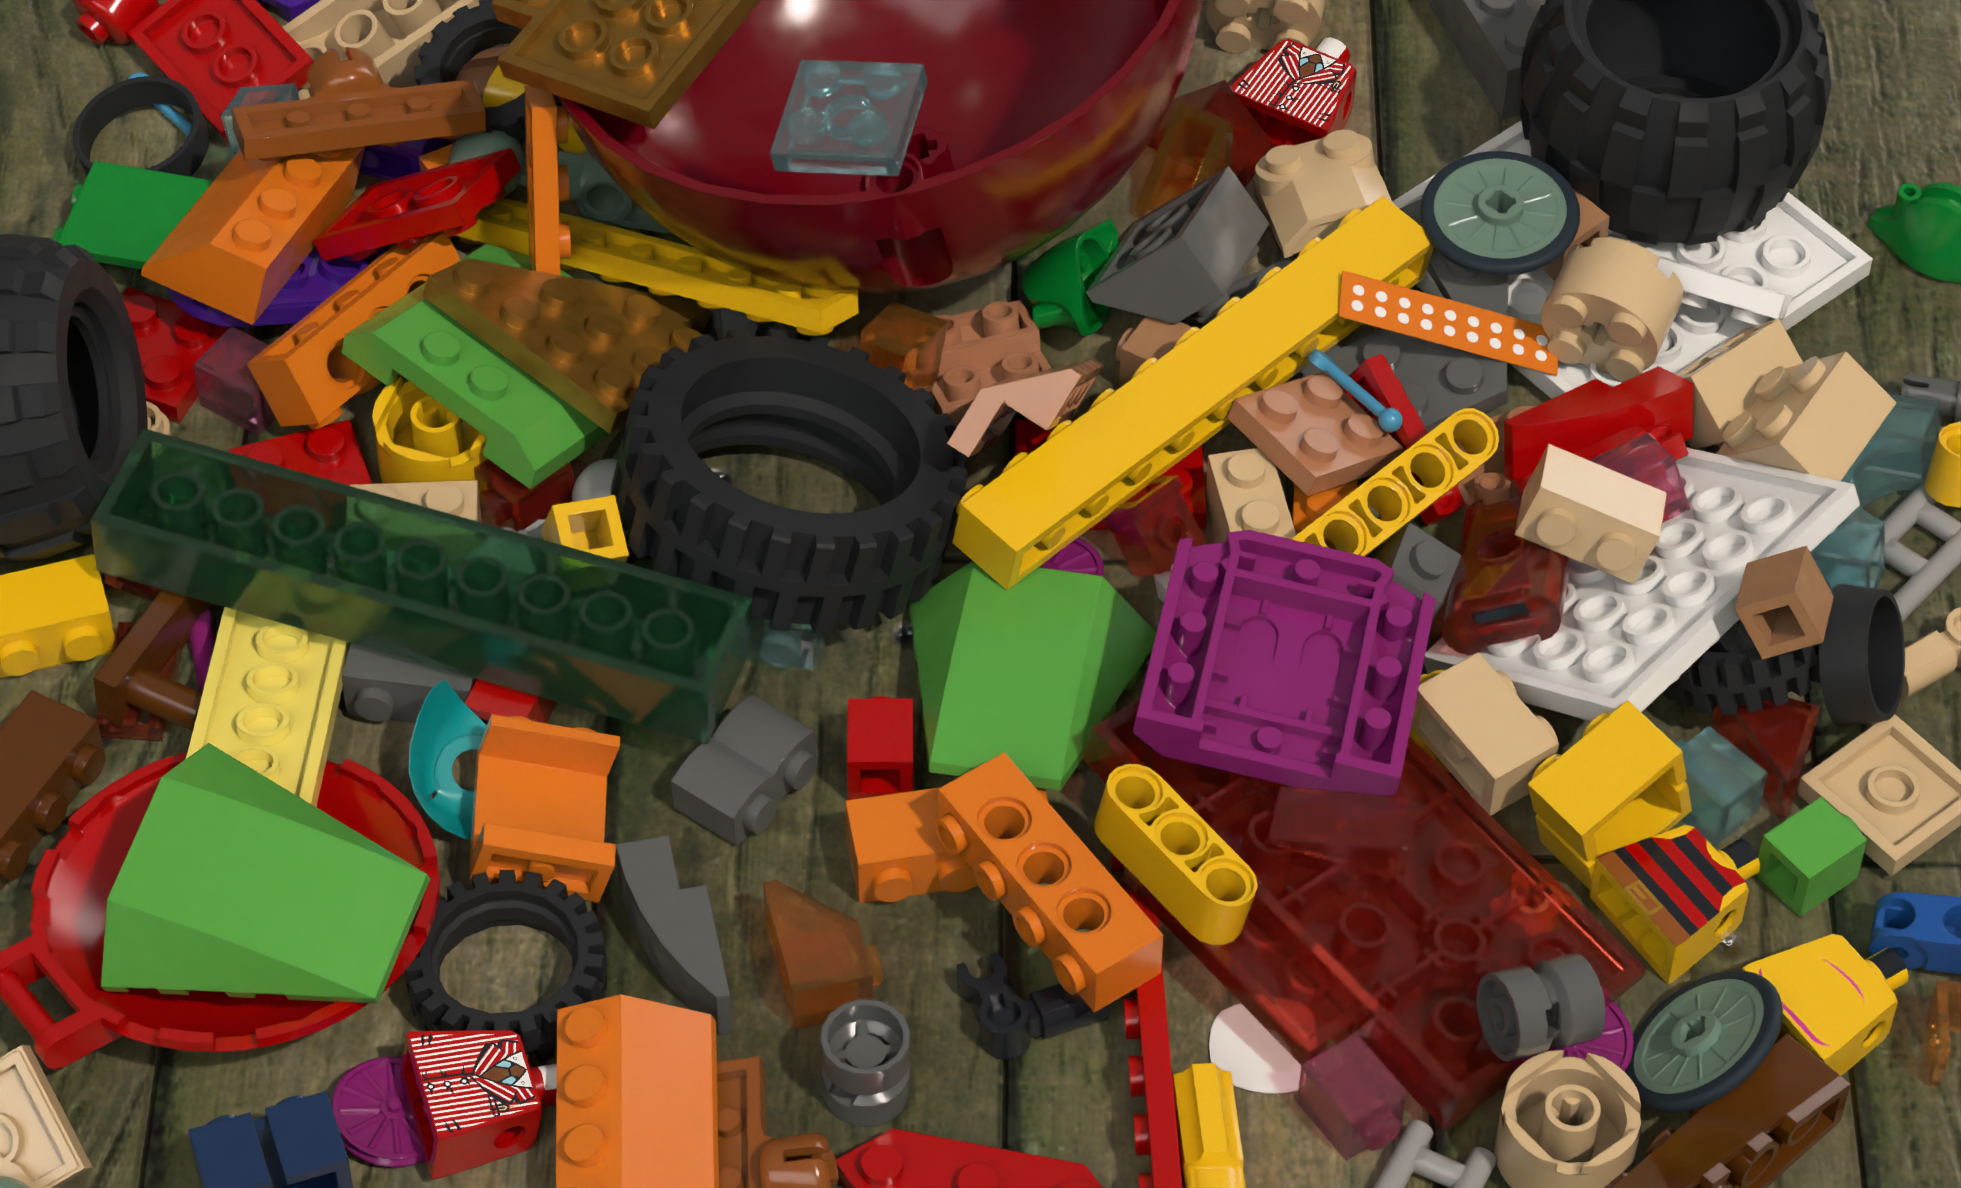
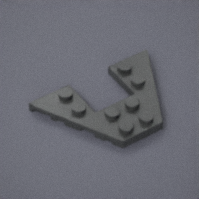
M1421 199L1400 208V210L1422 226L1420 220ZM1435 248L1433 249L1427 271L1444 298L1508 315L1509 275H1487L1467 270L1452 263ZM1289 258L1240 279L1227 290V294L1230 296L1229 300L1236 296L1241 299L1256 289L1264 275L1272 268L1278 266L1283 269L1290 264ZM1222 307L1207 317L1199 318L1195 312L1181 321L1189 326L1194 324L1201 329L1215 319ZM1385 329L1342 348L1337 343L1325 352L1335 362L1334 364L1348 376L1366 359L1383 353L1428 432L1461 409L1474 408L1487 413L1508 403L1507 362ZM1310 363L1285 383L1322 372V370L1313 363Z

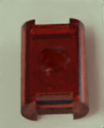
M1522 497L1484 505L1481 499L1472 503L1465 512L1457 553L1462 556L1450 584L1441 629L1443 639L1447 645L1458 653L1468 656L1478 652L1481 654L1482 647L1539 634L1541 641L1551 638L1559 630L1572 558L1515 535Z

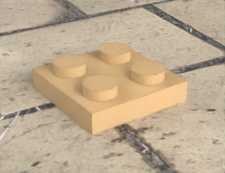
M1895 714L1889 720L1877 722L1800 778L1797 794L1808 804L1822 797L1837 812L1849 816L1857 824L1862 835L1868 839L1864 853L1890 876L1896 874L1961 826V770Z

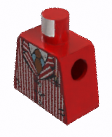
M1331 37L1322 39L1315 49L1290 39L1279 41L1228 88L1225 131L1271 150L1281 145L1294 146L1321 139L1331 132L1344 130L1354 104L1357 70L1353 65L1348 63L1350 60L1348 48L1341 41Z
M512 1030L413 1031L406 1033L400 1075L406 1090L431 1180L443 1178L527 1151L536 1144L542 1113L541 1107L556 1105L557 1064L530 1068L520 1035Z

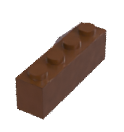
M1787 1033L1774 1044L1762 1064L1743 1083L1720 1099L1693 1109L1690 1119L1677 1131L1672 1127L1662 1131L1647 1149L1645 1159L1632 1171L1626 1170L1618 1175L1604 1188H1767L1841 1121L1851 1084Z

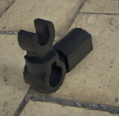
M997 952L990 954L992 975L987 978H975L971 976L965 963L957 964L958 991L964 1000L972 1004V1010L980 1026L982 1047L987 1054L994 1058L1006 1060L1024 1054L1029 1048L1031 1038L1041 1035L1044 1040L1109 1019L1108 1005L1094 1013L1078 993L1074 995L1069 994L1061 984L1031 992L1027 1000L1017 996L1014 989L1008 985V969L1005 959Z

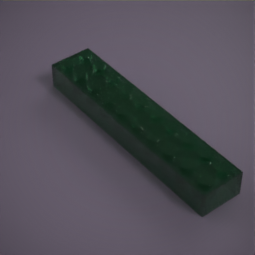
M145 428L142 430L90 520L97 571L708 744L751 650L753 598Z

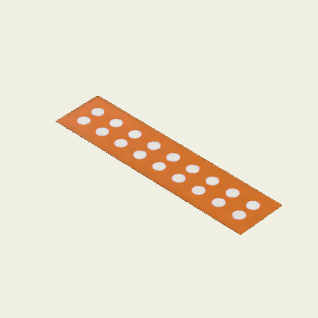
M1342 270L1338 317L1557 376L1558 357L1548 351L1547 345L1550 338L1541 324Z

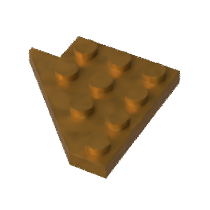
M493 0L491 4L497 20L522 29L497 60L503 77L655 129L761 0Z
M470 258L428 276L422 294L432 304L609 434L626 426L634 390L639 387L641 375L648 366L654 365L659 367L661 355L672 347L677 346L685 353L688 352L691 339L703 336L698 331L706 328L713 310L701 307L697 304V301L655 295L650 292Z

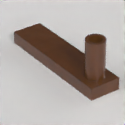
M232 503L227 506L93 677L99 719L121 728L135 709L140 708L193 731L202 692L162 676V674L188 642L190 633L198 618L206 610L211 612L229 589L237 556H254L256 554L251 511Z

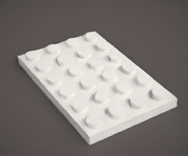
M1687 448L1689 455L1658 469L1659 477L1650 483L1652 487L1667 493L1660 538L1634 584L1542 546L1425 653L1424 664L1427 673L1447 670L1479 652L1495 671L1501 670L1511 679L1518 697L1523 703L1589 721L1594 720L1605 712L1611 714L1627 700L1642 712L1664 690L1678 680L1680 675L1702 654L1717 643L1720 637L1740 619L1735 610V605L1746 563L1806 545L1811 552L1860 506L1855 485ZM1531 599L1536 607V610L1529 614L1486 622L1485 624H1475L1471 615L1474 612Z

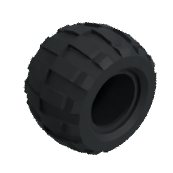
M1546 0L1545 4L1540 6L1528 31L1522 54L1518 84L1520 118L1524 138L1530 141L1531 156L1557 170L1575 191L1584 195L1610 216L1609 230L1627 236L1628 240L1657 245V242L1684 243L1688 246L1715 242L1719 235L1731 231L1744 232L1763 221L1768 211L1775 208L1778 203L1783 202L1789 189L1795 188L1820 144L1831 90V78L1826 36L1813 0ZM1657 93H1671L1685 96L1688 98H1678Z
M17 234L0 235V564L46 559L93 542L102 532H107L109 529H117L127 518L140 491L148 445L146 390L138 345L128 311L110 275L87 250L75 244L62 246L61 243L50 238Z

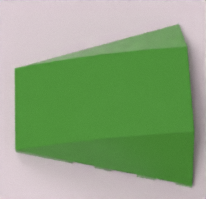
M971 561L931 587L919 602L913 600L909 602L910 626L913 628V651L918 667V690L923 706L922 721L929 772L960 777L1005 752L1034 787L1060 791L1094 743V732L1100 724L1106 725L1115 713L1117 699L1124 689L1131 690L1140 677L1141 665L1146 658L1150 659L1157 632L1103 576L1038 567L1009 590H1006L974 561Z
M208 743L161 777L108 896L101 987L107 992H129V988L157 989L161 994L189 995V991L225 992L228 997L255 998L258 993L286 995L289 1000L379 1003L430 878L423 871Z

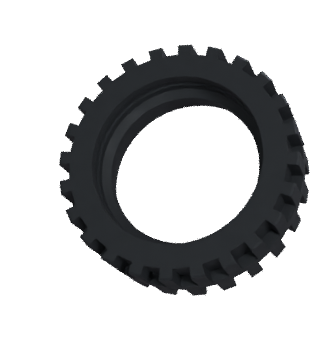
M746 329L727 330L725 340L714 341L709 334L691 339L688 352L686 353L677 346L672 347L661 355L659 367L654 365L648 366L641 375L639 387L634 390L611 484V495H615L623 530H631L628 546L638 558L650 556L655 561L652 573L664 583L669 584L677 580L688 588L686 594L688 599L701 606H704L708 600L728 608L726 617L744 623L747 615L770 620L769 629L789 631L791 623L810 624L813 633H833L835 623L848 622L853 630L872 626L875 615L878 612H881L888 619L904 613L908 599L919 602L928 593L931 581L937 579L957 516L956 509L962 499L968 477V471L964 468L967 456L947 444L957 427L947 413L936 415L933 412L936 399L923 387L913 391L904 384L905 373L891 364L882 369L868 362L870 354L852 346L848 353L827 346L829 338L821 336H810L809 341L788 338L787 330L768 329L766 336H750ZM731 445H765L797 451L827 462L850 475L862 484L881 505L858 512L831 514L806 512L778 506L734 487L713 472L697 454L709 449Z

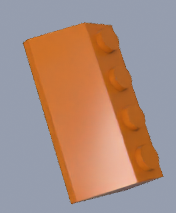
M365 146L347 148L334 154L314 152L289 155L276 161H262L259 159L245 161L240 149L143 265L141 276L253 325L315 247L313 240L343 212L352 200Z
M623 994L557 1009L556 1188H719L716 1021L711 1014Z

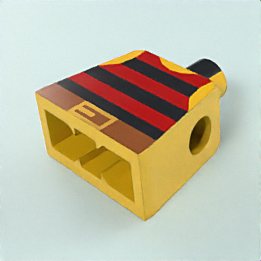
M1683 825L1596 858L1589 897L1668 985L1677 980L1738 928L1743 919L1749 893L1745 880L1759 873L1760 862L1753 847L1742 838H1738L1716 850L1696 827Z

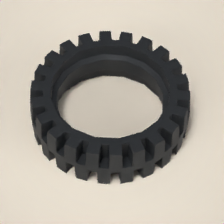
M1819 644L1763 660L1756 647L1726 653L1706 651L1680 675L1678 680L1663 691V695L1669 700L1676 699L1677 705L1685 709L1695 704L1697 712L1710 714L1716 706L1720 707L1722 715L1736 714L1740 705H1747L1749 713L1762 711V702L1771 700L1776 707L1789 702V692L1792 691L1801 697L1812 690L1811 681L1821 684Z
M499 870V883L490 884L487 873L484 872L472 875V889L469 891L466 890L460 880L447 887V902L439 897L436 916L429 935L418 955L405 970V979L411 1009L414 1017L417 1016L418 1024L422 1031L512 1030L520 1035L525 1054L534 1051L541 1063L554 1058V1043L557 1042V1009L605 998V990H607V958L599 921L593 910L587 911L586 901L577 892L568 897L566 885L556 879H553L545 889L542 874L527 871L523 883H517L514 870ZM523 925L548 932L566 946L572 957L573 970L567 983L549 1000L519 1012L488 1013L463 1006L447 994L440 981V967L445 956L464 938L490 927Z

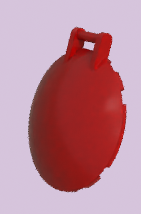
M187 752L155 761L125 775L91 797L68 819L69 830L61 838L54 850H45L36 870L31 888L33 896L30 921L32 935L0 951V999L34 1039L35 1053L50 1069L63 1068L122 1036L159 1047L184 1051L223 1052L268 1047L318 1032L347 1018L369 1004L289 1000L286 995L257 993L255 998L228 997L225 992L189 991V995L161 994L157 989L129 988V992H107L101 987L108 896L161 777L186 759ZM345 759L341 765L326 761L316 808L423 871L430 878L384 991H386L405 972L418 955L434 922L440 892V875L436 849L430 831L419 812L390 782L372 770L349 759ZM46 976L76 1013L56 1023L27 988V985Z

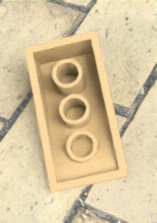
M320 0L282 28L306 51L314 62L320 55L333 48L336 49L341 62L348 60L345 54L346 47H352L367 53L377 66L384 84L397 88L418 86L415 81V66L421 65V59L418 56L421 46L424 42L430 43L434 37L431 31L441 21L447 23L453 19V12L465 5H467L468 9L479 6V0ZM309 81L285 101L311 97L308 88L311 87Z

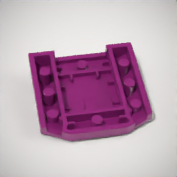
M1253 530L1228 532L1226 542L1192 546L1193 537L1179 539L1133 733L1164 757L1361 802L1396 794L1401 779L1436 598L1424 591L1421 600L1393 581L1395 571L1378 559Z

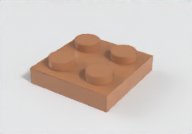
M1323 371L1236 398L1227 417L1307 496L1376 474L1401 455L1403 447L1390 434L1381 429L1378 421L1368 415L1342 390L1336 381L1328 377Z

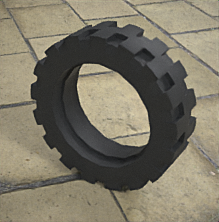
M479 0V6L468 9L467 5L453 12L454 18L449 22L441 21L431 31L434 37L430 43L424 42L418 54L421 59V65L415 66V81L418 86L455 81L462 67L476 54L498 44H510L522 29L498 21L491 4L493 0ZM525 92L517 99L498 107L484 108L486 111V132L492 133V130L504 131L506 135L518 139L521 144L526 142ZM552 94L556 106H562L557 95ZM448 139L451 144H454L456 139Z

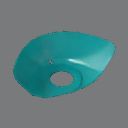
M441 680L428 693L418 714L410 742L409 776L414 794L427 815L444 830L471 841L474 791H467L455 782L452 775V765L456 757L462 752L469 749L478 750L487 725L460 699L448 681ZM433 792H438L437 796L430 798Z

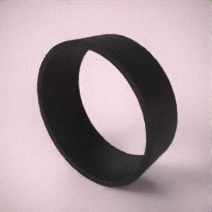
M1837 584L1831 590L1834 596L1824 641L1819 644L1820 681L1828 714L1839 727L1889 720L1893 717L1899 705L1905 672L1904 630L1898 604L1892 593L1888 590Z

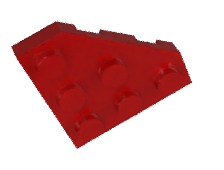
M893 1128L836 1159L838 1181L843 1188H1103L1085 1164Z

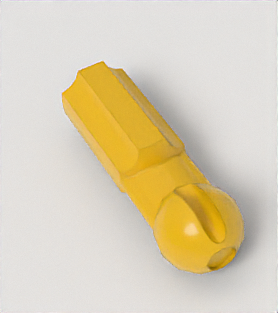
M1216 1063L1191 1064L1188 1069L1172 1076L1178 1144L1185 1188H1246L1243 1153L1231 1072L1223 1071L1218 1068Z

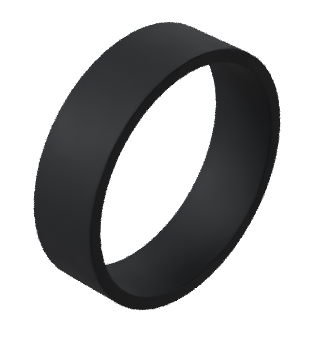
M158 76L127 79L100 92L82 110L73 130L74 150L86 175L88 176L93 165L90 162L92 145L98 134L109 122L122 113L136 107L149 104H169L180 107L193 115L192 128L185 142L173 155L161 163L147 168V170L191 177L205 159L210 141L207 123L194 95L181 83Z

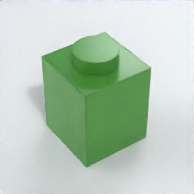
M1820 797L1763 835L1758 855L1760 871L1755 876L1795 914L1801 917L1858 878L1868 839L1862 835L1857 824L1849 816L1840 814L1825 799Z

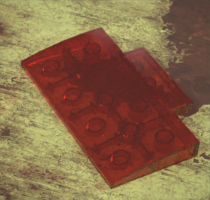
M1140 699L1092 727L1083 760L1105 783H1107L1109 774L1125 764H1139L1155 771L1251 868L1256 875L1258 886L1241 934L1234 941L1225 945H1211L1201 942L1191 935L1126 867L1121 880L1302 1067L1352 1034L1444 1130L1506 1087L1513 1072L1525 1061L1534 1057L1530 1056L1507 1062L1499 1059L1490 1049L1480 1026L1476 1004L1477 987L1483 976L1487 973L1520 965L1532 969L1533 965L1541 960L1575 953L1582 955L1594 969L1604 994L1605 1007H1607L1638 983L1647 970L1410 736L1397 793L1357 802L1161 756L1133 733ZM1550 1045L1547 1051H1553L1556 1048Z

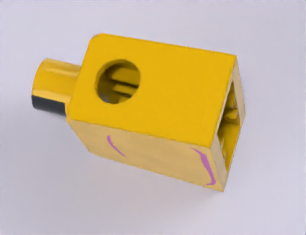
M1830 934L1757 960L1742 968V971L1753 972L1769 980L1780 995L1783 1015L1781 1028L1775 1043L1788 1033L1840 1076L1844 1075L1884 1041L1890 1033L1898 1004L1893 991L1906 984L1909 979L1904 961L1893 949L1885 948L1864 960L1843 936Z

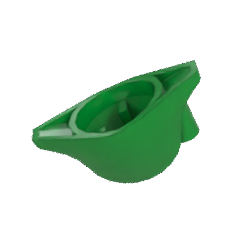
M1941 182L1930 183L1921 188L1912 183L1902 184L1898 189L1895 204L1877 208L1870 217L1867 226L1904 263L1914 270L1935 279L1961 283V187Z
M1111 218L1058 242L1040 255L1026 270L1022 279V288L1026 298L1031 302L1033 320L1038 329L1065 326L1076 329L1080 335L1084 336L1092 335L1108 321L1112 307L1093 303L1086 294V291L1118 246L1119 233Z

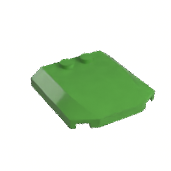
M488 243L458 261L461 262L470 258L532 270L529 256ZM560 269L561 276L573 278L569 274L564 272L562 269ZM426 283L345 334L342 354L386 386L396 382L397 377L402 375L487 437L483 456L529 489L538 485L609 435L607 431L424 298L422 294Z

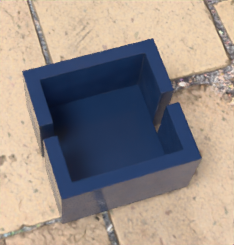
M327 1091L310 1096L298 1095L285 1098L276 1105L265 1108L266 1116L253 1119L251 1112L239 1116L224 1115L211 1120L206 1125L188 1130L200 1188H353L349 1160Z

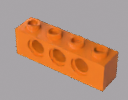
M440 231L429 234L424 240L408 248L398 249L394 244L247 363L281 427L309 425L310 429L324 427L342 415L343 410L341 406L351 397L363 394L381 382L341 353L345 334L426 283L428 276L460 261L461 259L449 237H445L443 232Z
M1005 752L938 789V819L935 820V830L942 845L950 854H960L973 869L975 880L983 894L989 900H999L1012 915L1013 923L1022 940L1032 948L1038 946L1052 962V967L1059 983L1069 994L1074 995L1078 993L1095 1013L1161 973L1164 935ZM1037 883H1048L1050 885H1038ZM1076 929H1088L1091 931L1080 932L1076 931Z

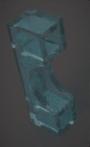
M1888 393L1897 402L1841 480L1855 485L1860 506L1837 526L1834 532L1829 534L1810 552L1823 577L1830 584L1831 590L1837 584L1877 589L1885 571L1884 522L1868 514L1863 508L1871 501L1883 495L1901 490L1916 489L1922 486L1939 434V402Z

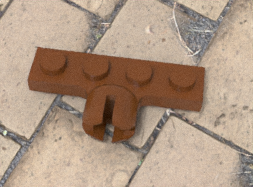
M346 47L345 54L348 60L341 62L334 48L327 50L315 60L307 73V79L311 86L308 88L311 97L301 100L232 108L233 131L245 161L256 159L276 161L289 155L314 152L334 154L347 148L371 145L391 147L401 145L405 141L437 137L456 139L465 134L486 132V111L472 79L402 88L390 87L383 83L377 66L367 53L352 47Z
M760 1056L717 1062L719 1188H830L837 1185L839 1177L836 1158L833 1151L829 1149L830 1143L826 1135L814 1132L779 1138L767 1136L766 1071Z

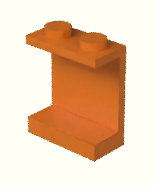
M491 714L476 755L468 881L472 882V875L486 872L490 884L499 883V870H514L516 882L523 883L527 871L542 874L545 889L553 879H556L566 885L568 897L577 892L585 901L599 903L615 867L616 844L605 843L604 837L607 776L620 748V736L598 733L584 727L569 728L535 722L521 716L506 717Z

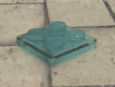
M801 60L770 151L775 171L899 176L928 84L924 65Z

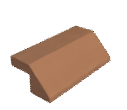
M1096 359L1007 378L981 388L947 444L967 457H971L997 444L1017 412L1045 430H1049L1061 422L1072 418L1105 365Z

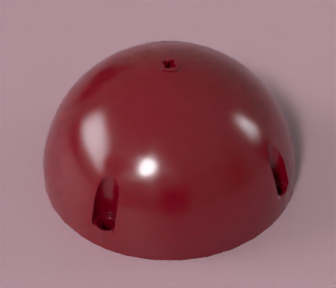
M761 0L670 109L667 117L665 116L655 129L560 96L557 97L576 133L596 162L647 215L707 256L769 281L800 285L801 287L816 290H857L858 294L887 295L933 289L983 275L1028 255L1068 230L1119 183L1157 133L1179 89L1190 62L1203 0Z

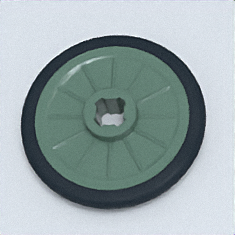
M1488 151L1462 157L1445 166L1431 179L1421 199L1420 220L1430 243L1452 263L1481 274L1508 276L1540 269L1561 256L1571 245L1577 234L1580 224V207L1577 196L1569 182L1550 165L1520 153Z
M1733 970L1718 972L1687 984L1665 999L1651 1012L1633 1037V1054L1625 1070V1073L1630 1077L1639 1092L1641 1105L1649 1110L1662 1113L1685 1112L1708 1105L1737 1088L1762 1064L1778 1037L1783 1015L1782 1001L1778 991L1769 980L1761 975L1748 971Z

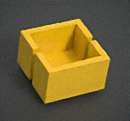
M1628 700L1611 714L1608 712L1600 714L1586 727L1582 738L1564 754H1554L1544 760L1534 772L1532 780L1528 783L1533 810L1537 813L1535 819L1541 843L1591 890L1596 858L1605 853L1669 831L1692 811L1688 784L1684 781L1687 779L1683 751Z

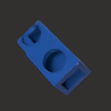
M1893 892L1882 896L1877 900L1874 907L1869 943L1870 956L1885 948H1891L1902 958L1908 971L1921 967L1929 971L1961 974V897L1910 892Z

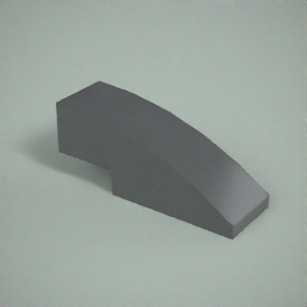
M669 835L616 844L620 889L628 917L643 950L664 982L689 1010L711 1014L716 1021V1034L732 1033L730 993L707 885L684 889L679 888Z

